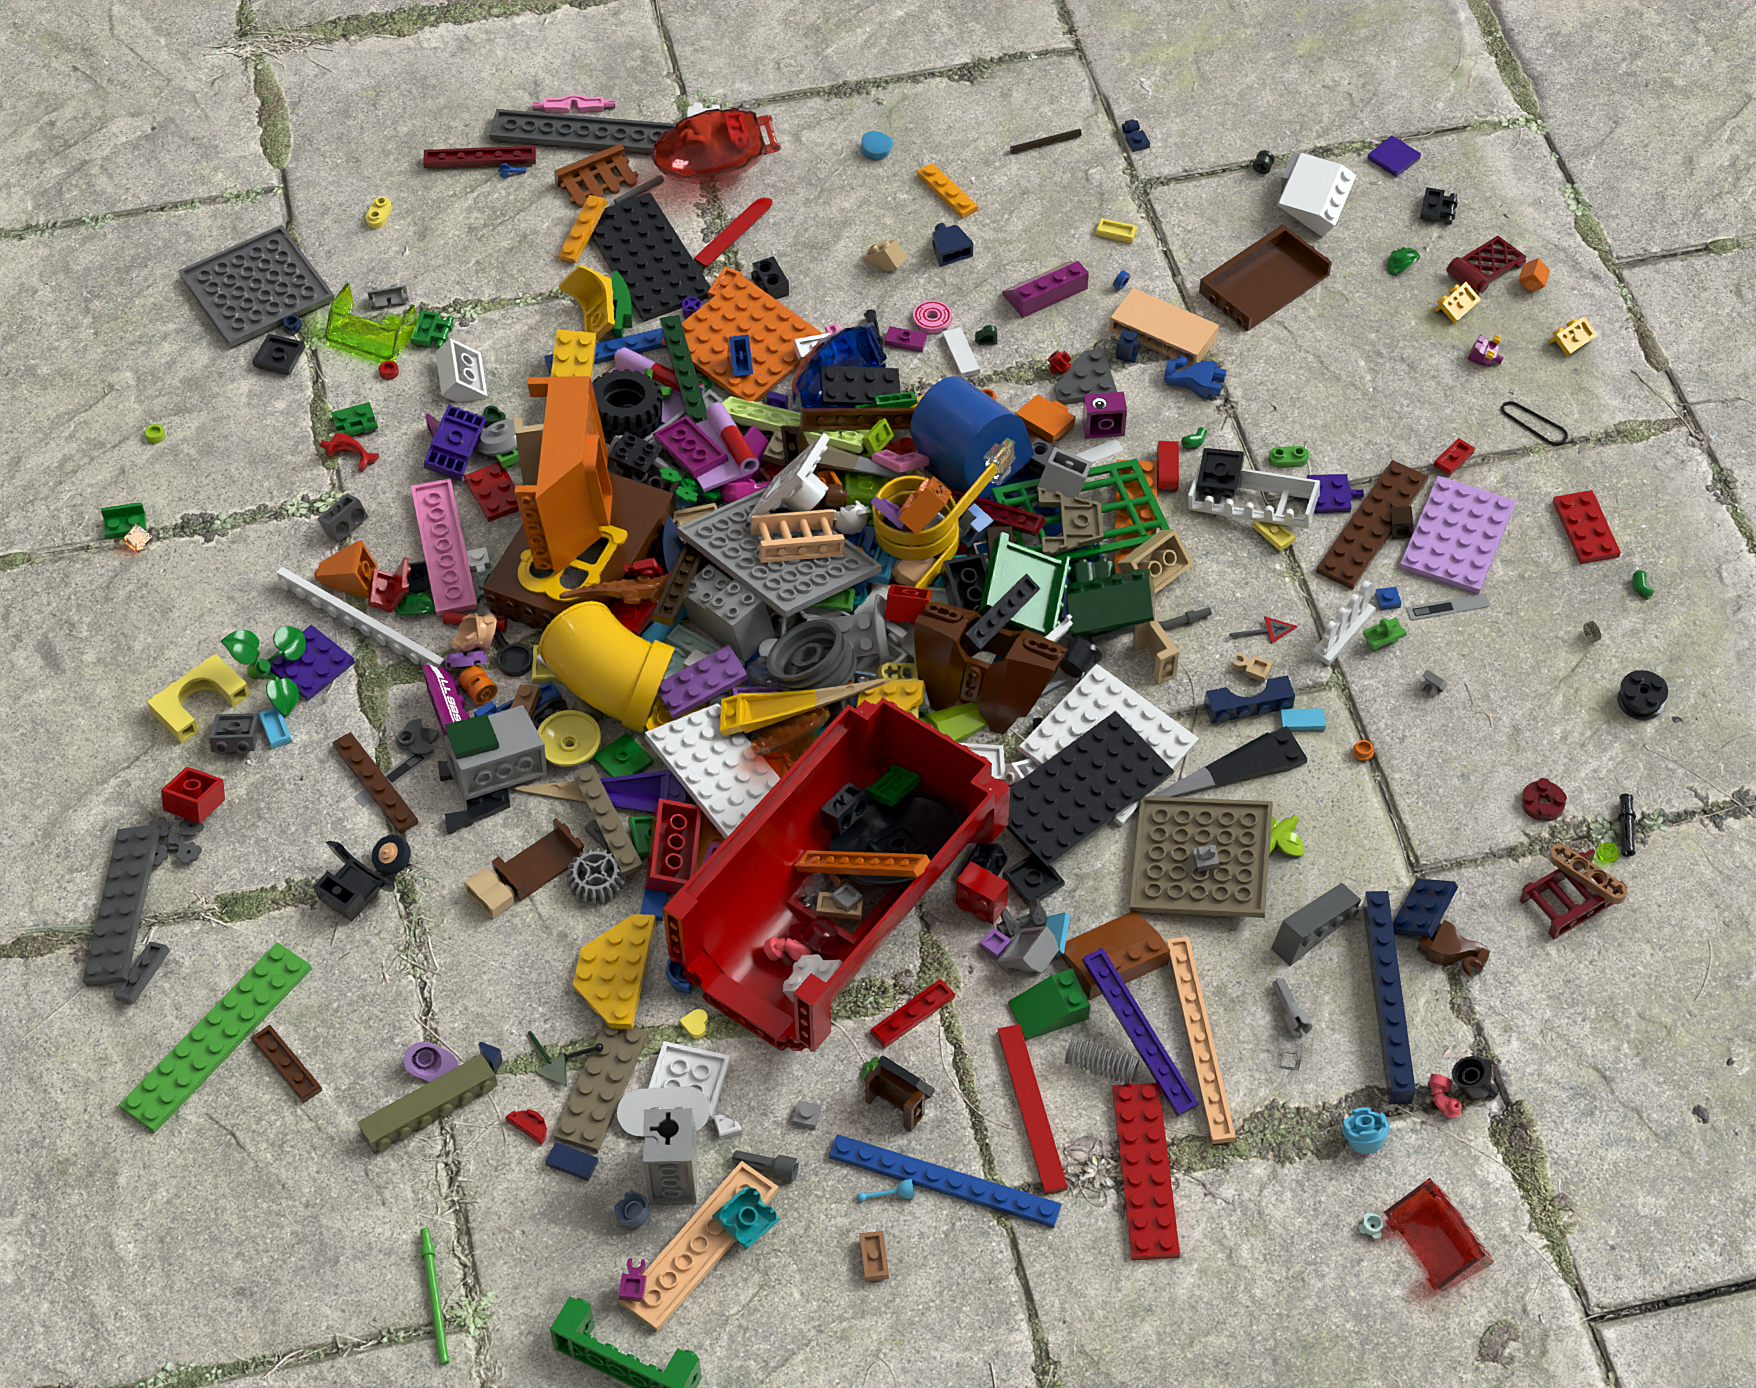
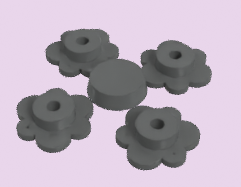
M159 817L149 822V825L157 824L161 828L159 837H166L164 845H157L153 862L154 866L161 865L163 860L168 858V850L179 851L176 853V857L183 864L198 860V855L201 854L202 848L199 845H195L194 842L185 844L183 836H195L197 832H201L204 829L203 823L199 824L184 818V821L179 823L180 834H169L171 824L167 822L166 818Z

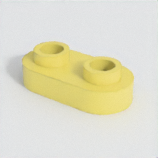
M378 197L372 202L366 215L368 227L379 229L385 225L392 211L390 199Z

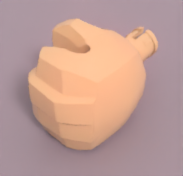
M930 542V543H927V544H923V545H920V546H925V545L931 544V543H933V542ZM934 557L924 560L897 558L891 574L893 581L899 585L914 587L935 563L936 559Z

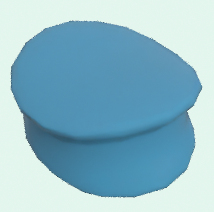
M869 131L862 137L860 152L865 157L874 160L886 158L893 146V140L884 133Z

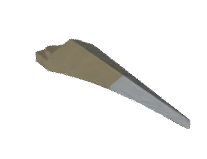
M776 429L763 454V460L780 466H786L781 430ZM805 436L809 445L815 441V439ZM826 444L828 448L820 456L821 459L816 464V468L853 471L894 479L902 476H914L906 472L898 473L868 458Z

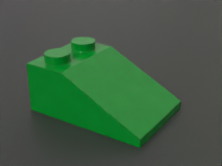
M1073 969L1051 975L1008 1001L1017 1023L1021 1026L1025 1041L1088 1020L1090 1014V1004Z

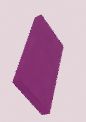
M688 416L653 433L654 440L694 479L729 461L728 455Z

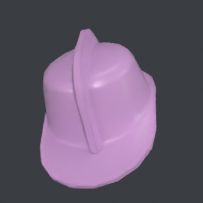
M429 1042L413 1044L407 1049L403 1059L404 1066L409 1073L428 1082L458 1067L457 1059L451 1052Z

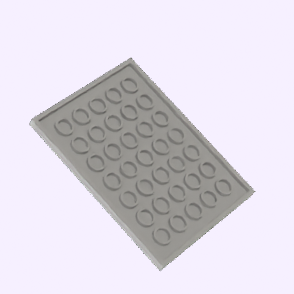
M767 487L677 527L678 536L784 618L881 572V564L847 539L844 541L843 556L761 563L759 559L760 541H763L761 534L751 535V523L746 519ZM784 503L779 509L776 508L774 511L770 509L769 514L790 513L793 511ZM831 528V531H832V534H833V535H838V534H839V533H837L835 530H833V529ZM822 529L810 530L813 537L824 536ZM802 531L790 532L792 538L804 537ZM781 532L769 533L771 540L783 539Z

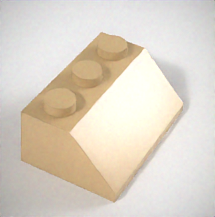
M1175 529L1160 530L1117 563L1123 574L1133 572L1136 569H1149L1155 593L1194 565Z

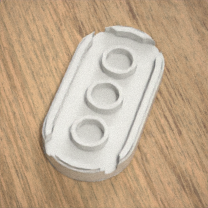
M694 1087L632 1090L621 1099L617 1109V1117L621 1127L629 1134L639 1137L644 1136L645 1109L654 1107L663 1109H675L676 1107L692 1108L696 1132L707 1124L711 1115V1105L708 1098L703 1092Z

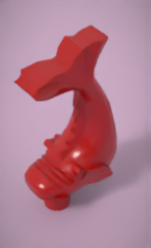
M335 433L330 443L322 440L320 443V447L325 449V454L328 457H332L336 453L340 454L342 450L352 451L361 455L362 458L358 465L359 472H363L368 464H375V461L379 458V453L366 452L358 441L344 433Z

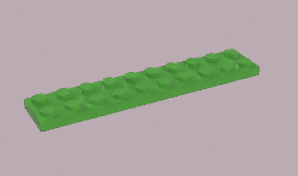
M277 942L119 1104L120 1109L155 1133L312 970L311 965Z

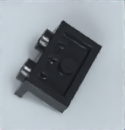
M977 843L960 871L959 876L971 861L998 876L1005 866L1008 857L1000 844Z

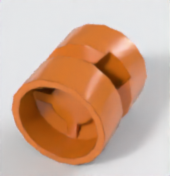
M479 665L468 667L461 673L458 679L460 686L477 705L488 703L495 697L498 690L495 683Z

